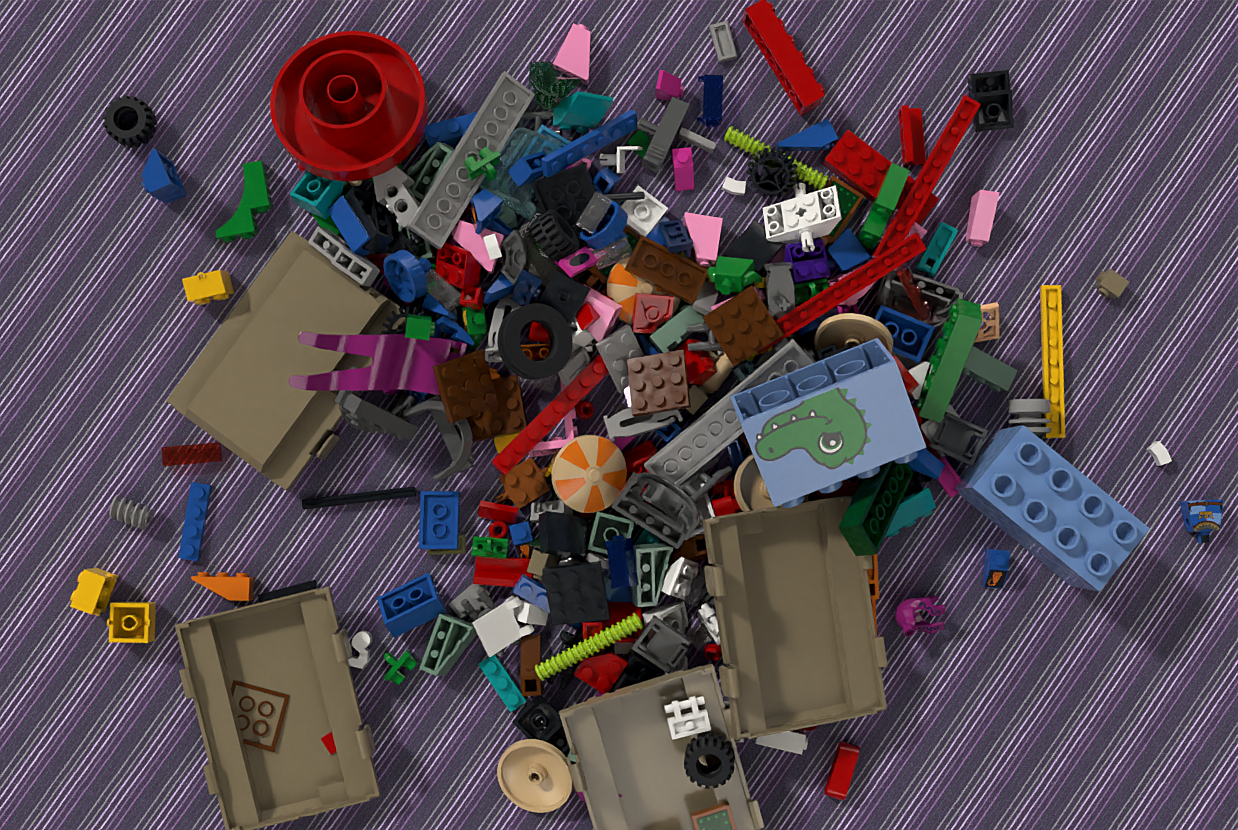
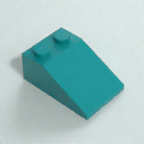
M578 91L554 103L553 126L560 127V130L563 131L574 129L577 130V133L586 134L588 131L596 128L613 103L614 97Z
M307 171L289 195L300 208L327 219L329 217L327 210L340 198L346 181L325 179Z

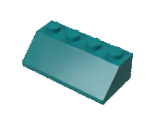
M922 487L902 498L885 537H892L898 534V529L903 526L907 528L915 524V519L920 516L925 518L933 513L931 510L936 508L929 488Z

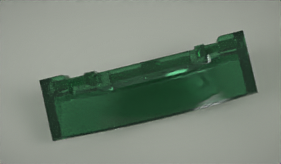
M550 61L530 62L529 83L534 89L535 101L544 110L555 109L581 81L579 78L557 77L553 64Z

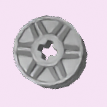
M1050 399L1008 400L1009 413L1018 415V419L1009 420V424L1024 425L1036 436L1051 433V428L1042 427V424L1051 423L1050 420L1041 418L1042 414L1050 413Z

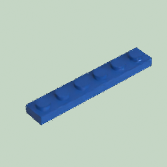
M631 109L541 159L543 175L548 178L637 129V113Z

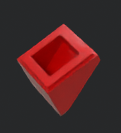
M481 287L462 289L459 305L481 311L485 296Z
M587 302L577 311L575 317L580 329L583 331L598 320L600 315Z

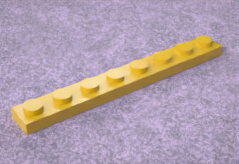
M1061 285L1040 286L1043 399H1050V413L1043 414V418L1049 419L1051 422L1044 424V427L1051 428V433H1045L1044 438H1065Z

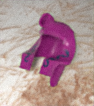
M938 596L910 598L899 604L895 611V619L898 626L903 629V634L906 637L912 636L915 630L934 634L944 629V621L930 624L920 615L921 609L926 610L931 616L945 614L944 604L939 606L933 605L934 602L939 600Z

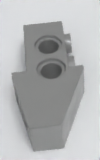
M395 166L391 170L373 177L376 199L379 203L386 206L392 214L395 213L397 216L396 222L402 229L406 228L412 231L407 228V225L420 206V203L409 188L415 182L400 167ZM398 190L397 195L392 197L393 192ZM405 205H408L407 210L405 212H402L403 207Z
M317 226L308 241L310 245L330 259L334 266L361 285L370 287L380 272L366 256L353 253L347 242L330 229Z

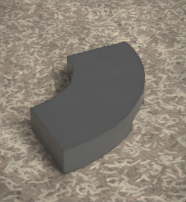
M517 229L501 242L506 253L505 265L501 272L513 285L516 284L519 273L523 269L525 270L527 262L526 246Z

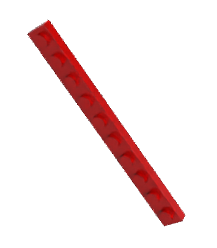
M965 94L961 98L872 258H876L906 238L979 109L980 103Z
M917 232L777 319L775 322L782 331L783 336L758 351V354H761L926 250Z
M599 354L491 461V464L502 475L506 476L609 373L601 355Z

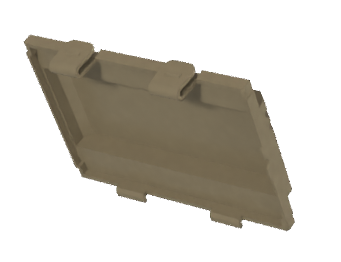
M291 231L166 401L276 485L289 491L314 458L312 454H316L317 458L325 460L340 440V437L332 431L343 418L339 404L334 401L340 390L310 391L297 389L289 385V378L292 375H314L351 369L352 366L364 368L369 367L373 362L370 356L319 349L302 344L298 341L299 334L306 331L337 335H384L381 334V331L388 330V328L382 325L383 323H390L386 317L394 318L391 313L393 310L396 311L397 315L400 314L399 306L372 286L361 285L334 266L330 259L310 245L305 238ZM405 317L398 319L393 324L392 329L404 327Z
M854 495L806 501L791 508L776 506L715 516L702 520L708 562L712 564V566L708 565L704 568L708 594L714 596L723 663L727 664V667H719L720 682L724 696L729 698L733 732L736 740L752 739L877 714V712L887 710L881 667L888 666L884 638L876 637L866 570L873 568L871 555L856 556L838 528Z
M330 586L187 620L175 625L185 669L179 670L186 699L193 698L209 762L208 765L203 766L210 795L217 794L225 830H254L296 820L304 816H312L367 802L382 795L372 758L376 752L372 730L369 724L365 725L363 730L361 727L364 722L348 659L352 658V649L346 629H342L338 633L340 624ZM233 680L290 695L274 752L246 745L243 739L272 746L285 698L236 685L234 695L232 696L231 687ZM245 696H250L255 701L254 708L249 712H244L239 707L241 698ZM245 698L242 700L241 705L244 709L248 710L251 709L253 703L251 699ZM263 701L271 702L274 707L273 713L268 717H263L258 712V706ZM267 703L262 704L260 707L261 713L269 714L271 706ZM245 715L249 718L250 725L246 730L241 731L240 728L247 726V720L244 717L238 718L237 716ZM258 720L266 721L269 726L268 732L262 736H258L253 732V724ZM258 722L255 725V730L258 733H264L266 725ZM330 732L333 734L337 750L332 755L321 741V738Z
M713 664L703 667L699 666L686 671H676L618 689L613 693H605L600 697L589 698L586 702L569 706V708L559 711L571 754H575L577 762L572 765L570 757H566L568 770L576 792L583 791L594 830H695L691 813L726 802L730 805L737 830H760L764 828L757 799L751 800L734 740L730 708H725ZM695 696V698L704 697L705 704L698 705V710L706 709L711 730L705 732H710V735H714V732L718 733V737L723 735L726 737V742L730 741L731 748H734V772L731 774L730 780H726V784L723 786L718 784V788L710 786L709 789H705V785L699 787L696 781L694 783L690 781V776L687 777L686 769H684L685 751L693 737L697 739V735L700 733L672 740L667 718L674 717L675 715L674 712L666 714L665 705L672 704L671 702L676 700L678 702L689 700V697ZM691 707L680 710L681 715L692 712ZM704 754L698 758L703 765L709 767L716 766L721 762L713 754Z

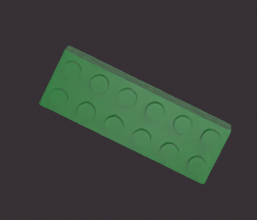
M959 298L950 307V319L948 322L945 321L942 332L944 334L942 339L938 338L935 347L937 351L930 358L929 366L931 367L926 374L920 397L916 404L919 416L942 422L983 321L980 304Z

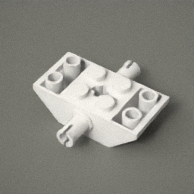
M799 183V189L798 185L795 184L793 187L795 198L763 207L766 239L772 242H783L784 244L802 242V250L804 252H809V246L810 250L813 251L815 249L813 239L828 235L842 219L836 185L806 194V185L804 183Z

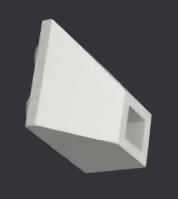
M682 557L679 558L665 571L661 591L685 600V597L690 593L691 582L698 573L699 563Z

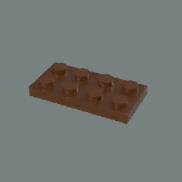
M643 235L639 238L624 269L691 305L695 303L708 275V269L676 252L669 253L666 247Z

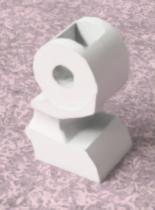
M360 631L353 637L351 645L360 655L359 657L353 655L352 658L348 659L350 666L364 669L370 661V649L367 648L372 643L370 632Z

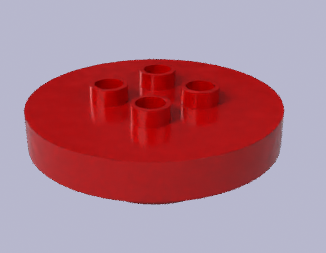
M342 31L319 37L307 43L287 60L277 75L272 88L270 115L275 132L285 150L302 168L314 175L329 180L359 181L373 178L391 170L413 151L427 123L428 97L417 65L403 48L377 34L363 31Z

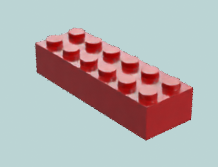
M760 0L745 9L742 22L800 116H803L820 106L825 96V90L821 83L816 82L812 68L807 67L805 64L803 53L800 50L797 51L794 46L795 41L793 37L784 30L785 25L782 19L777 18L775 15V8L772 3L767 2V0Z
M850 130L845 132L822 163L823 166L856 191L863 194L872 203H874L887 170L892 162ZM909 175L895 209L900 208L915 181ZM933 193L930 194L915 220L919 225L939 200Z

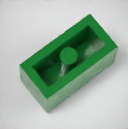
M408 314L405 337L429 340L430 336H434L435 322H431V317Z

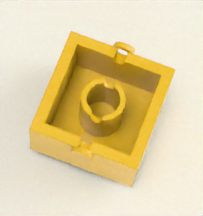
M228 271L199 272L196 276L182 279L187 301L194 302L195 305L209 304L211 299L218 301L229 299V295L234 294Z
M99 568L84 569L78 576L77 582L79 584L71 595L70 601L72 602L70 607L100 616V613L105 612L118 575Z
M156 602L110 603V618L107 619L109 642L149 643L155 641Z

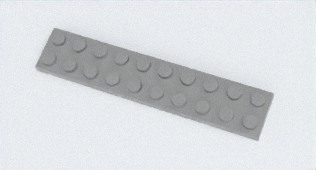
M504 71L407 225V228L437 249L442 248L485 177L482 174L471 181L468 178L469 171L464 165L465 160L470 156H474L479 162L482 160L479 152L486 146L493 152L498 150L500 153L535 94L507 72Z
M792 339L644 463V467L650 473L661 476L679 486L744 432L730 396L811 365L814 362L796 341Z

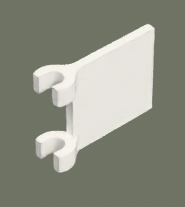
M509 597L503 604L472 623L489 657L534 631L532 624L523 623L519 626L511 611L512 608L521 604L519 597Z

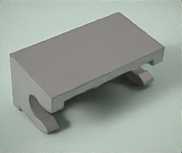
M561 500L538 502L537 505L536 502L531 504L530 521L539 523V514L545 511L573 515V509L566 506Z

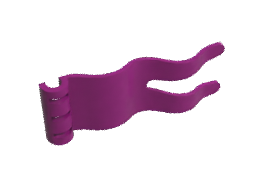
M303 331L298 336V341L302 344L319 349L370 356L373 362L369 367L346 369L314 375H292L289 378V385L293 388L310 391L401 389L440 395L432 366L463 356L467 344L429 337V340L406 338L405 334L337 335ZM450 347L459 349V354L450 352Z

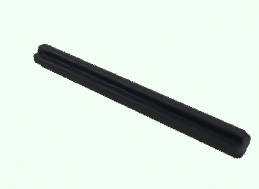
M412 486L303 499L302 508L306 510L415 497L416 488Z

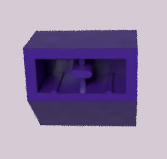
M823 239L813 240L815 249L811 251L809 246V252L802 250V242L786 245L784 262H791L793 264V268L789 270L794 285L831 276Z

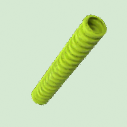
M733 126L729 127L724 136V142L729 141L730 145L734 144V147L738 146L740 150L744 149L746 153L750 152L751 156L753 154L757 156L756 153L759 150L763 152L766 147L771 151L770 145L766 146L764 142L760 143V140H754L755 137L750 138L749 134L744 135L743 131L739 132V129L735 130ZM797 159L794 160L792 164L798 166L795 170L798 172V180L802 179L804 183L808 182V185L812 184L814 185L813 188L818 187L819 190L825 187L829 179L828 175L824 176L822 172L818 173V170H812L813 167L808 168L807 164L803 165L801 161L797 162ZM771 160L774 164H779V162Z
M633 613L632 617L628 616V619H622L621 623L618 621L617 625H611V628L607 627L606 631L601 630L600 634L596 633L594 637L590 636L588 640L584 639L583 643L579 642V645H573V648L569 647L568 651L563 650L562 654L558 653L556 657L552 656L551 660L546 659L545 663L541 662V665H535L540 680L545 681L546 677L550 678L552 674L556 675L557 671L560 673L562 672L561 669L565 670L567 666L571 667L573 663L577 664L578 660L583 661L584 657L588 658L590 654L594 655L595 651L600 652L599 649H605V646L609 647L610 643L615 644L616 640L620 641L622 637L626 638L628 634L632 635L633 631L637 632V629H643L639 616Z

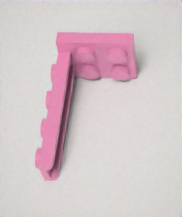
M560 379L562 392L568 385H563ZM575 407L564 417L566 439L562 440V437L551 438V441L543 442L542 439L529 452L530 457L554 455L566 443L578 437L577 426H573V419H576Z

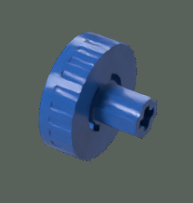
M609 201L602 204L606 218L582 226L580 229L581 239L594 250L604 248L609 244L615 249H619L627 241V235L623 232V229L626 226L628 214L617 202Z
M399 250L385 258L383 263L385 277L393 292L401 300L412 302L426 294L428 286L426 274L432 272V265L425 257L417 260L415 256L406 250Z

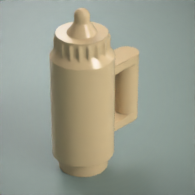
M708 350L709 357L715 361L714 367L717 372L705 381L701 387L709 393H714V391H718L734 366L724 351L717 356Z

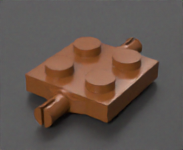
M531 457L515 466L506 476L500 475L499 479L504 486L505 492L495 497L497 502L500 504L509 498L520 510L550 492L551 489L544 476L548 466L540 469Z

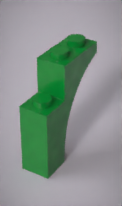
M262 161L242 164L245 182L241 203L232 218L221 228L215 230L216 238L223 241V243L234 242L236 238H242L243 240L254 238L253 235L259 234L255 212L257 214H264L269 209H273L266 165Z
M894 163L887 170L876 199L857 236L864 249L872 250L880 240L888 219L896 207L910 170Z

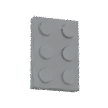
M627 324L595 344L618 392L621 394L629 386L627 359L644 356L630 325Z

